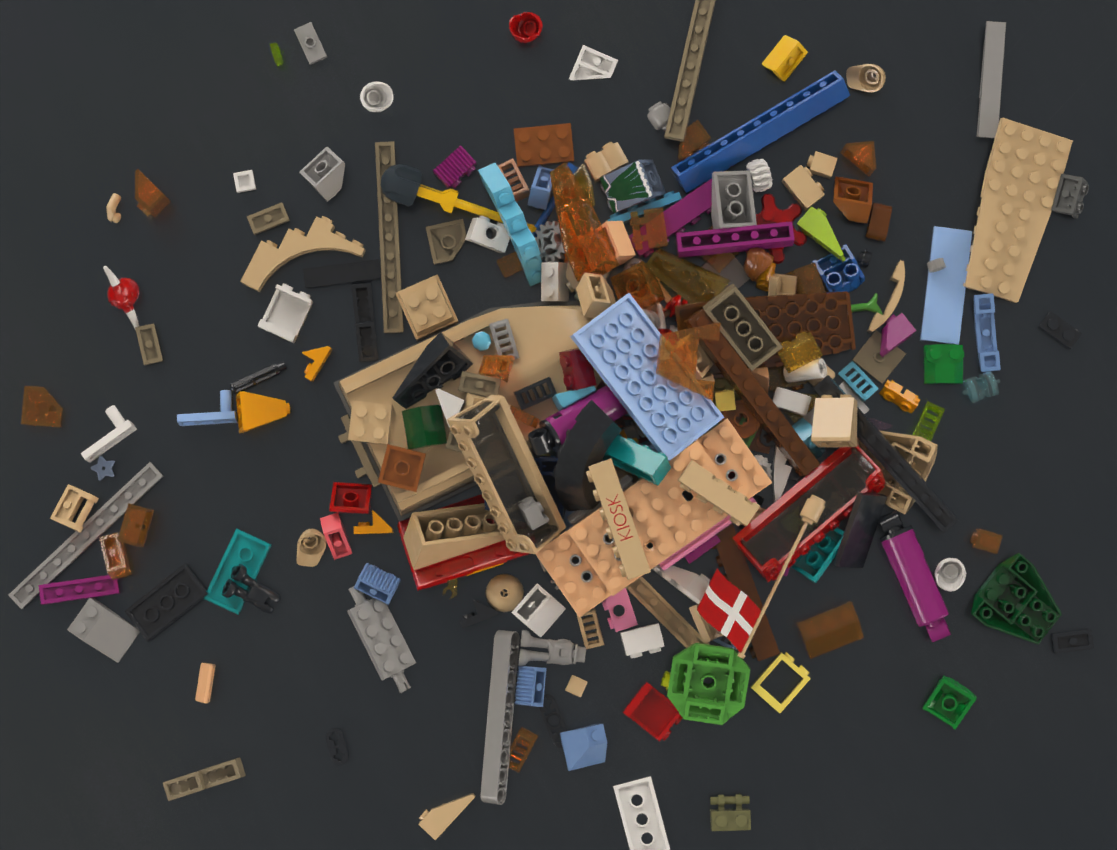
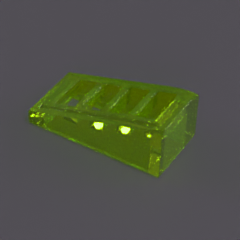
M927 401L912 435L921 436L931 441L945 409ZM930 410L932 412H935L938 414V416H934L928 413L927 411ZM925 417H926V418H929V419H931V420H933V421H935V422L932 423V422H930V421H928V420H925L924 418H925ZM923 424V425H925V426L931 428V431L928 430V429H926V428H924V427H921V425Z

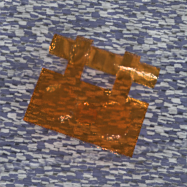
M663 207L643 210L644 218L638 217V211L630 212L631 220H629V223L633 230L632 243L635 244V251L643 250L642 242L648 241L649 249L668 246ZM645 224L647 235H641L640 225Z

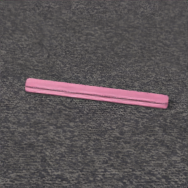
M753 497L748 499L753 503H757ZM728 515L659 564L660 567L666 570L733 522L729 520L731 516Z

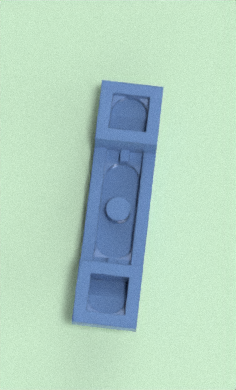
M994 293L974 295L975 335L981 372L1001 370L994 319Z

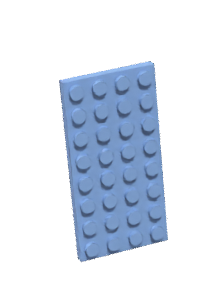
M630 293L626 294L570 336L655 449L668 457V462L724 418Z

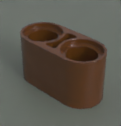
M873 202L866 238L885 242L892 206Z

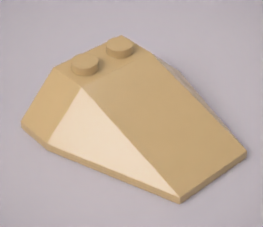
M880 431L926 482L936 460L938 445L921 436ZM857 437V445L882 470L886 484L878 494L886 495L885 504L905 515L915 500ZM855 457L847 464L864 482L871 475L870 471L858 457Z

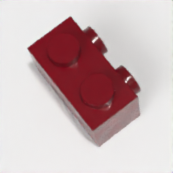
M579 348L559 352L560 365L564 375L563 381L567 391L597 385L593 366Z

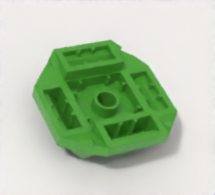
M694 643L673 656L667 696L684 720L723 725L744 708L750 667L742 658L737 656L738 652L734 648ZM707 677H711L714 679V681L711 684H706L703 682V680Z

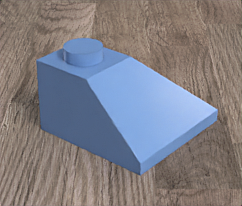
M594 724L560 733L568 771L605 762L607 739L603 724Z

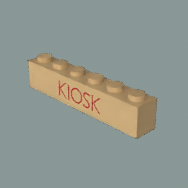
M612 459L588 466L589 471H586L589 482H594L596 489L592 491L596 502H601L602 508L599 511L602 520L607 519L609 525L606 528L609 539L613 538L616 545L612 547L615 557H620L622 565L619 566L622 577L626 576L630 580L650 573L651 571Z

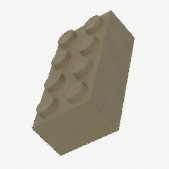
M731 284L703 306L704 311L751 371L783 348L734 284Z

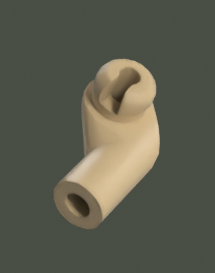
M115 193L112 194L106 210L107 219L110 222L118 223L121 219V214L116 213V207L121 200V196Z

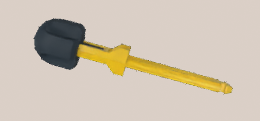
M397 164L385 170L381 177L380 185L382 192L388 199L399 204L410 206L413 204L416 196L440 203L443 210L452 213L453 208L456 207L503 223L498 212L458 199L457 190L450 188L440 191L420 184L422 172L419 169ZM527 223L529 230L535 232L537 228L533 224Z

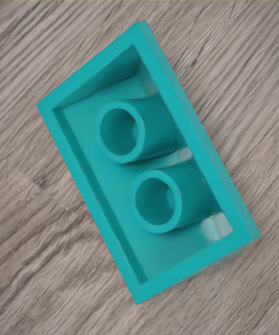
M839 528L830 530L825 534V538L821 542L815 543L810 547L808 553L803 556L800 555L791 568L812 583H817L836 556L844 531Z

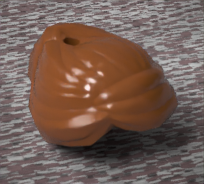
M759 247L749 249L744 262V271L747 277L752 282H755L759 275L772 264L774 256Z

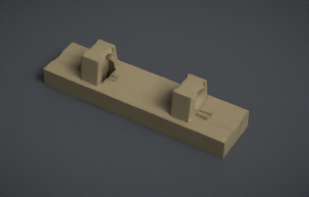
M348 414L341 417L346 429V433L338 436L342 444L349 441L350 417ZM351 441L364 466L355 471L357 478L367 475L374 488L382 485L378 483L379 478L362 442Z

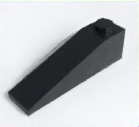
M440 332L426 346L392 398L407 409L424 399L427 393L435 388L441 389L443 387L442 384L451 379L456 380L462 375V371L465 372L473 365V362L452 340Z

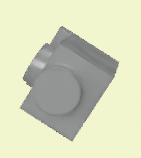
M532 496L526 497L518 504L527 525L532 530L550 521L543 513L544 509L540 502H535Z

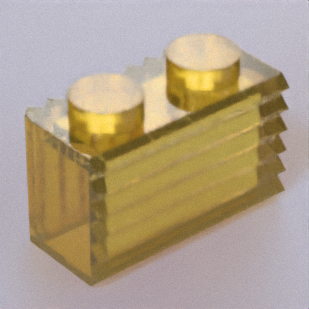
M811 332L799 333L795 340L782 342L783 348L777 351L788 373L823 355Z

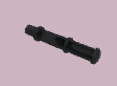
M284 362L272 364L265 369L231 383V391L237 394L242 390L278 375L280 371L287 369Z

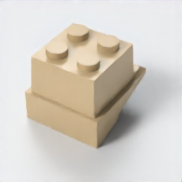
M438 274L396 292V296L417 342L459 323Z

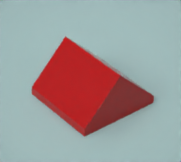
M333 482L329 511L370 514L372 484Z

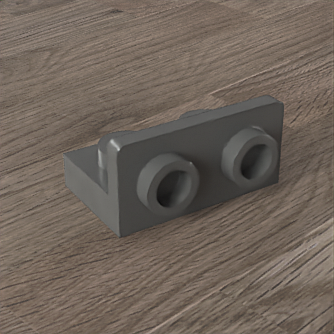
M1061 174L1051 210L1056 213L1071 215L1073 218L1078 219L1079 214L1083 211L1084 195L1086 196L1088 193V182L1083 177Z

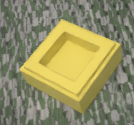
M734 389L714 391L715 403L719 411L736 410Z

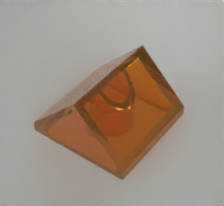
M874 141L847 143L840 153L867 176L870 177L875 171Z

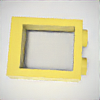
M780 652L750 686L753 691L778 713L785 709L811 679L807 676L809 672L802 665L798 668L793 663L795 659L787 652L785 654ZM783 660L803 679L780 704L760 684L779 662Z

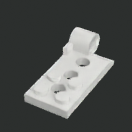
M651 776L613 786L630 850H670ZM634 795L642 797L643 802L641 805L635 806L632 804L631 799ZM639 814L647 816L648 821L646 824L640 825L637 823L636 818ZM644 833H650L653 836L650 844L642 842L641 837Z

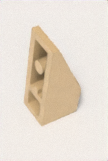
M471 793L432 808L430 811L426 809L419 817L421 821L418 825L436 840L476 795Z

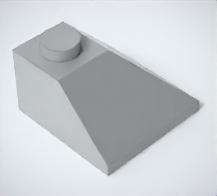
M325 147L299 173L328 202L342 189L345 163L329 147Z

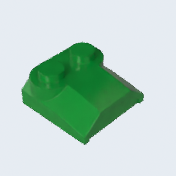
M935 344L923 346L924 384H963V345Z
M943 676L938 681L936 688L922 709L927 710L956 730L976 701L977 696L954 679Z

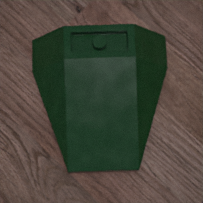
M1020 553L998 564L975 594L971 612L985 626L1038 645L1062 615L1035 566Z

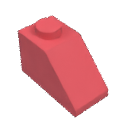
M339 513L320 518L323 534L334 560L353 554Z

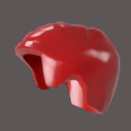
M532 12L514 15L509 22L512 36L521 43L535 40L540 35L543 27L540 17Z

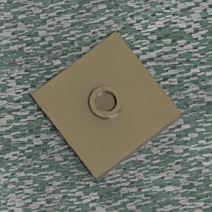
M875 330L852 361L879 383L883 384L906 353L896 347L882 357L880 355L881 333Z

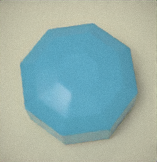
M483 331L475 333L472 339L474 348L479 351L488 350L491 345L490 335Z

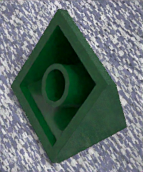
M441 404L420 406L402 411L409 450L447 443Z

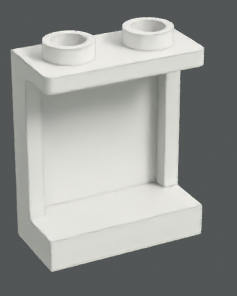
M283 283L282 286L277 284L275 287L276 291L263 319H260L258 327L295 343L313 301L310 299V295L302 291L298 294L293 292V287Z

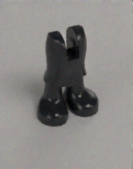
M239 564L234 569L231 578L248 586L247 590L228 579L221 593L226 598H230L233 595L238 596L243 601L249 602L261 611L269 614L274 609L267 603H264L269 597V599L279 602L281 599L274 590L262 585L257 579L251 578L243 564Z

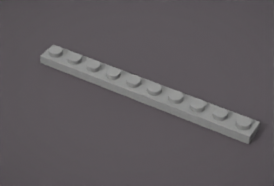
M149 462L83 524L81 533L74 532L8 596L23 609L39 594L38 585L50 584L163 478V474Z

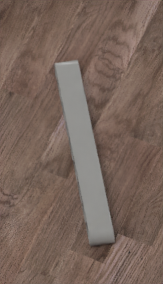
M498 630L494 637L480 794L481 800L484 803L502 805L506 799L520 636L516 631Z

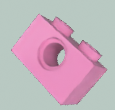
M626 588L602 601L604 610H608L610 618H607L610 629H615V632L638 625ZM616 605L624 607V614L622 616L614 614L613 609Z

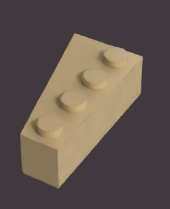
M693 460L678 479L681 482V488L687 492L693 490L698 494L696 498L705 504L707 501L714 505L712 509L721 515L725 512L731 516L729 520L737 526L740 524L747 526L760 505L748 500L745 495L732 489L730 485L716 478L715 475Z

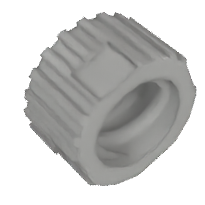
M943 258L927 263L930 273L946 268Z

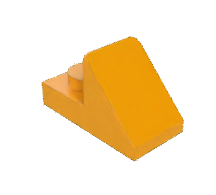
M325 346L302 352L303 355L314 361L313 364L309 363L304 371L306 379L314 382L332 352V348Z
M372 510L373 526H370V522H358V526H353L354 534L394 533V529L374 510Z

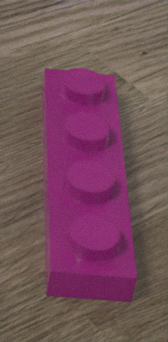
M117 574L38 585L41 605L119 594Z

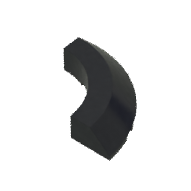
M592 399L575 418L577 422L573 428L567 430L566 440L564 444H560L556 455L558 461L553 469V478L555 479L554 490L557 492V498L567 511L591 510L600 503V501L596 502L592 490L596 488L594 482H589L586 471H589L588 466L602 462L608 447L622 431L611 417Z

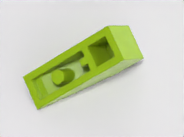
M811 206L798 221L797 226L799 230L840 261L844 262L846 260L826 218L827 214L820 208L816 210Z

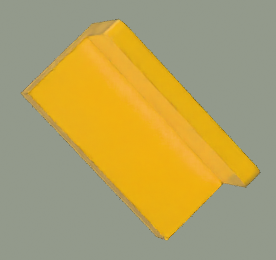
M784 35L763 61L762 65L772 70L780 80L785 82L808 52L799 41Z

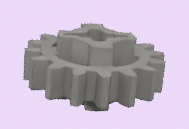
M546 221V225H540V231L535 230L537 234L535 239L540 251L541 260L546 262H559V259H565V253H570L568 247H572V244L569 243L572 236L567 235L570 230L565 228V224L556 221Z

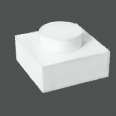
M253 170L233 173L237 193L256 190Z

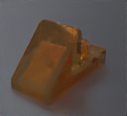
M484 355L478 373L489 377H499L503 381L508 382L515 357L512 355Z

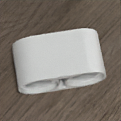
M776 387L772 401L778 409L806 416L812 397Z

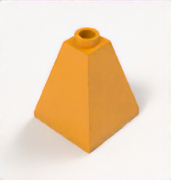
M244 391L236 394L239 433L250 431L290 414V405L285 400Z

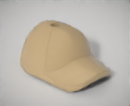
M863 64L849 67L846 78L848 86L852 89L876 92L883 87L886 75L884 70L878 65Z
M308 529L301 534L297 543L296 561L298 565L313 567L319 563L326 549V539L323 533L316 529Z

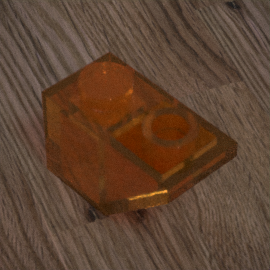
M696 120L687 127L684 142L680 141L678 162L693 155L698 149L701 150L710 145L708 142H710L711 137L699 120Z

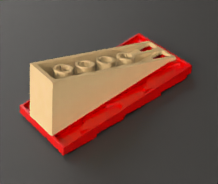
M482 494L436 510L414 512L409 519L400 521L397 525L417 591L446 583L448 580L469 575L474 571L507 562V560L529 554L510 551L506 546V541L498 529L495 518L491 515L490 511L485 510V500ZM510 518L517 534L527 536L534 532L527 523ZM536 538L533 539L532 542L534 543L535 547H537V540Z

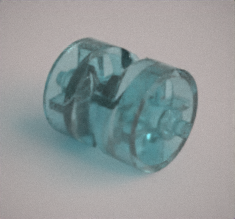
M991 371L980 374L979 378L974 376L965 379L966 390L963 391V395L967 394L972 403L983 400L984 396L987 398L999 394L997 384L1000 383V380H996Z

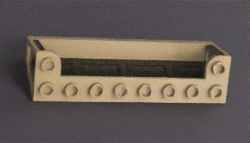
M490 395L447 419L450 431L455 436L458 447L466 459V464L471 469L474 480L480 487L482 497L486 500L490 513L498 524V529L506 541V546L510 551L529 554L539 552L566 528V525L505 397L502 395ZM529 496H532L535 502H540L544 509L543 513L550 520L534 530L527 525L518 507V504Z

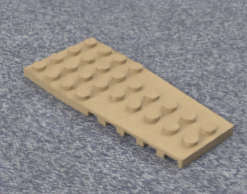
M1000 118L984 175L980 196L982 199L977 211L978 220L977 225L974 227L973 234L975 235L973 245L970 247L971 255L969 264L966 267L967 276L965 283H963L964 287L985 294L994 293L995 297L1010 302H1019L1051 215L1060 176L1064 174L1073 140L1006 118Z

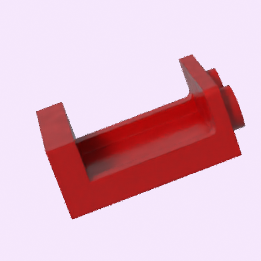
M648 682L644 683L623 710L626 716L631 718L659 742L661 739L666 740L672 732L669 730L672 725H678L682 720V716L673 703Z

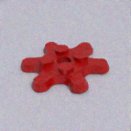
M767 193L761 198L762 211L756 214L757 225L792 222L793 224L794 220L802 214V208L799 204L795 203L791 204L787 209L781 210L775 204V197ZM793 226V244L797 246L804 245L807 241V236L805 233L797 231ZM784 247L768 249L770 254L774 256L773 263L780 264L784 261Z

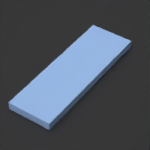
M933 227L929 262L943 258L946 268L932 273L928 269L920 335L921 341L959 345L966 290L963 283H965L967 276L966 267L969 264L972 231Z

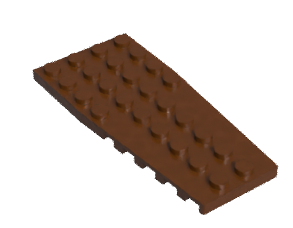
M848 291L744 297L783 347L757 368L779 367L792 362L797 363L810 358H819L823 355L837 354L841 351L856 349L850 294ZM710 301L674 306L679 340L691 333L683 322L698 310L703 309V306ZM712 361L713 365L708 372H712L714 379L723 378V374Z

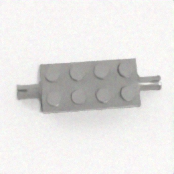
M354 586L349 588L348 590L356 605L347 612L381 680L393 677L399 692L406 691L411 686L403 673L404 669L416 664L387 604L375 598L366 599L364 593L354 589Z

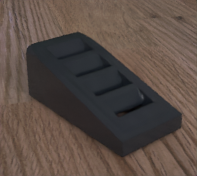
M550 376L514 391L521 410L536 405L557 394ZM544 383H546L549 388V394H547L544 389ZM537 386L540 387V390L543 394L542 397H539L538 392L536 390ZM532 389L535 400H532L528 390ZM524 392H525V394H526V396H527V399H528V401H529V402L526 403V404H525V401H524V399H523V397H522V393H524Z

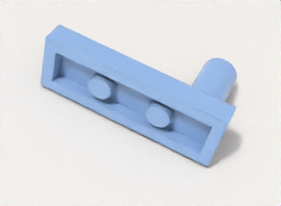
M220 391L221 412L177 414V423L180 426L238 423L237 414L235 411H232V391Z

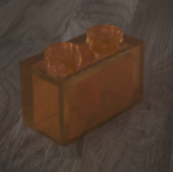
M116 532L99 537L109 576L115 580L131 575L124 540L120 534Z

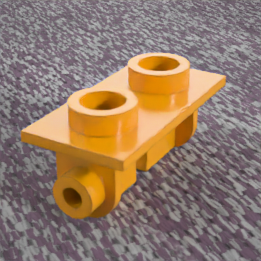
M887 380L879 394L885 400L898 405L903 411L912 414L920 402L918 395L907 389L902 394L900 393L903 388L901 385L893 380Z

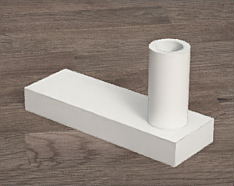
M115 405L107 408L105 412L116 428L81 453L83 458L89 463L137 430L131 421H125Z

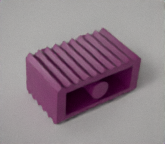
M460 145L433 170V174L447 189H456L462 183L460 179L465 175L470 176L476 170L475 166L477 163Z

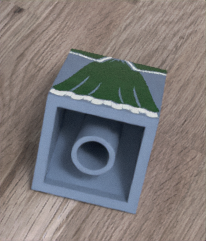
M637 160L600 177L601 189L606 193L608 207L613 213L625 212L632 206L643 205L650 199H658L666 194L653 160Z

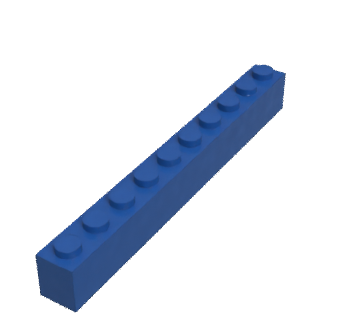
M834 70L672 166L671 168L679 185L686 193L694 190L699 185L712 179L713 172H723L756 151L761 150L783 135L810 121L815 116L842 102L850 96L844 79Z

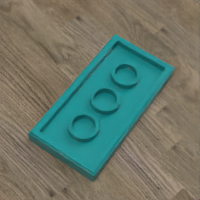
M236 528L208 587L209 595L204 599L239 615L245 601L235 595L230 598L222 596L223 587L226 581L230 579L247 590L248 586L231 578L232 572L239 564H243L247 568V574L255 580L271 548V544Z

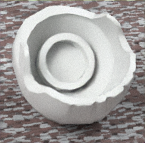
M371 82L362 89L360 100L368 111L382 112L391 106L393 91L386 83Z
M947 558L940 561L935 569V581L945 591L952 592L958 590L966 578L964 565L956 558Z

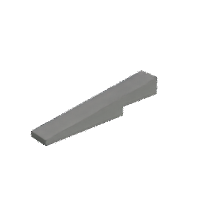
M986 21L977 137L995 138L998 129L1006 22Z

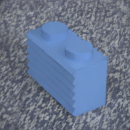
M366 563L354 589L389 605L401 579L397 578L394 574L380 570L375 565Z
M518 666L517 689L515 692L516 701L514 703L517 705L543 707L546 668Z

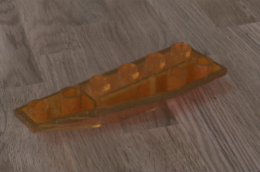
M567 163L561 164L550 172L562 246L575 278L580 282L584 272L604 275L617 267L619 263L597 214Z

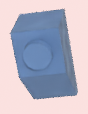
M538 166L527 205L546 210L557 170Z

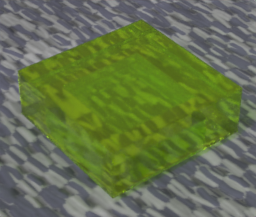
M276 42L271 43L270 47L274 61L277 66L282 65L284 61L279 45Z

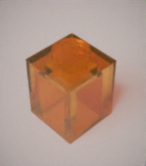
M977 529V532H973L971 537L972 548L997 554L1003 535Z

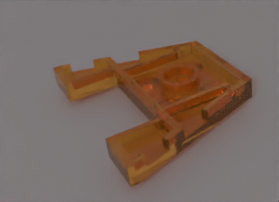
M721 323L661 334L656 374L688 388L690 391L698 393L706 399H713L715 382L695 379L699 339L719 341Z

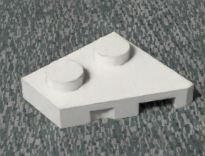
M583 45L569 79L611 78L618 60Z

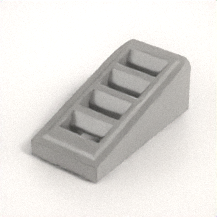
M504 319L490 323L489 326L500 364L518 359L519 355L509 320ZM504 326L507 328L506 330L495 332V329ZM506 334L509 335L508 338H504L501 340L497 339V337L503 336ZM511 342V345L503 348H500L499 346L501 344ZM513 349L514 353L502 356V352Z

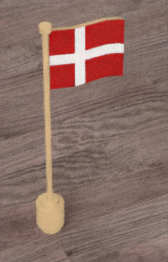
M815 495L807 498L800 513L804 524L762 610L758 608L748 595L729 582L718 568L716 569L697 611L709 625L723 634L739 651L738 657L745 658L744 654L807 525L817 524L825 508V501Z

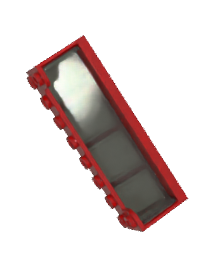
M858 445L857 447H840L737 533L733 540L767 582L777 579L804 524L800 513L807 498L815 495L825 501V508L817 524L807 525L787 568L791 567L800 555L803 556L808 553L813 544L821 542L825 538V534L830 530H835L845 517H850L858 492L878 493L884 488L886 482L882 470Z

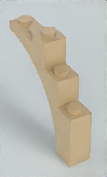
M316 216L306 237L304 236L305 232L295 228L294 231L288 229L279 249H277V244L269 240L266 243L261 241L240 282L260 292L267 280L277 269L303 254L315 251L336 250L363 258L366 250L362 248V243L356 240L350 242L345 239L346 236L337 231L334 234L335 226L331 224L332 220L324 216L322 218Z

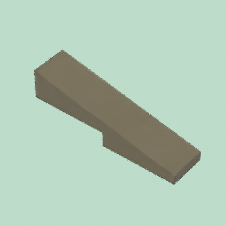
M238 757L165 781L163 786L168 801L244 777L246 774L241 758Z

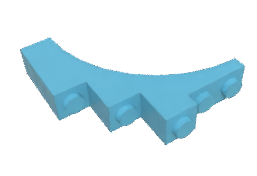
M496 163L479 169L478 172L483 186L494 203L508 232L528 284L531 287L540 283L542 262L535 237L527 226L524 214L515 201L510 184Z

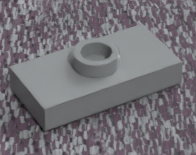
M312 22L294 29L310 65L327 58Z

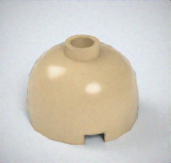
M497 575L489 581L486 587L487 602L497 611H513L523 600V586L518 578L513 575Z

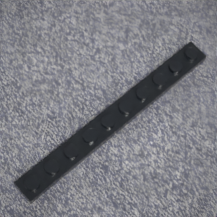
M829 375L813 388L820 397L821 395H832L833 398H840V395L846 394ZM857 407L858 439L945 533L959 521V518Z

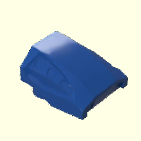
M847 244L841 248L846 259L844 262L832 254L817 261L816 259L812 261L828 292H851L865 281V276Z

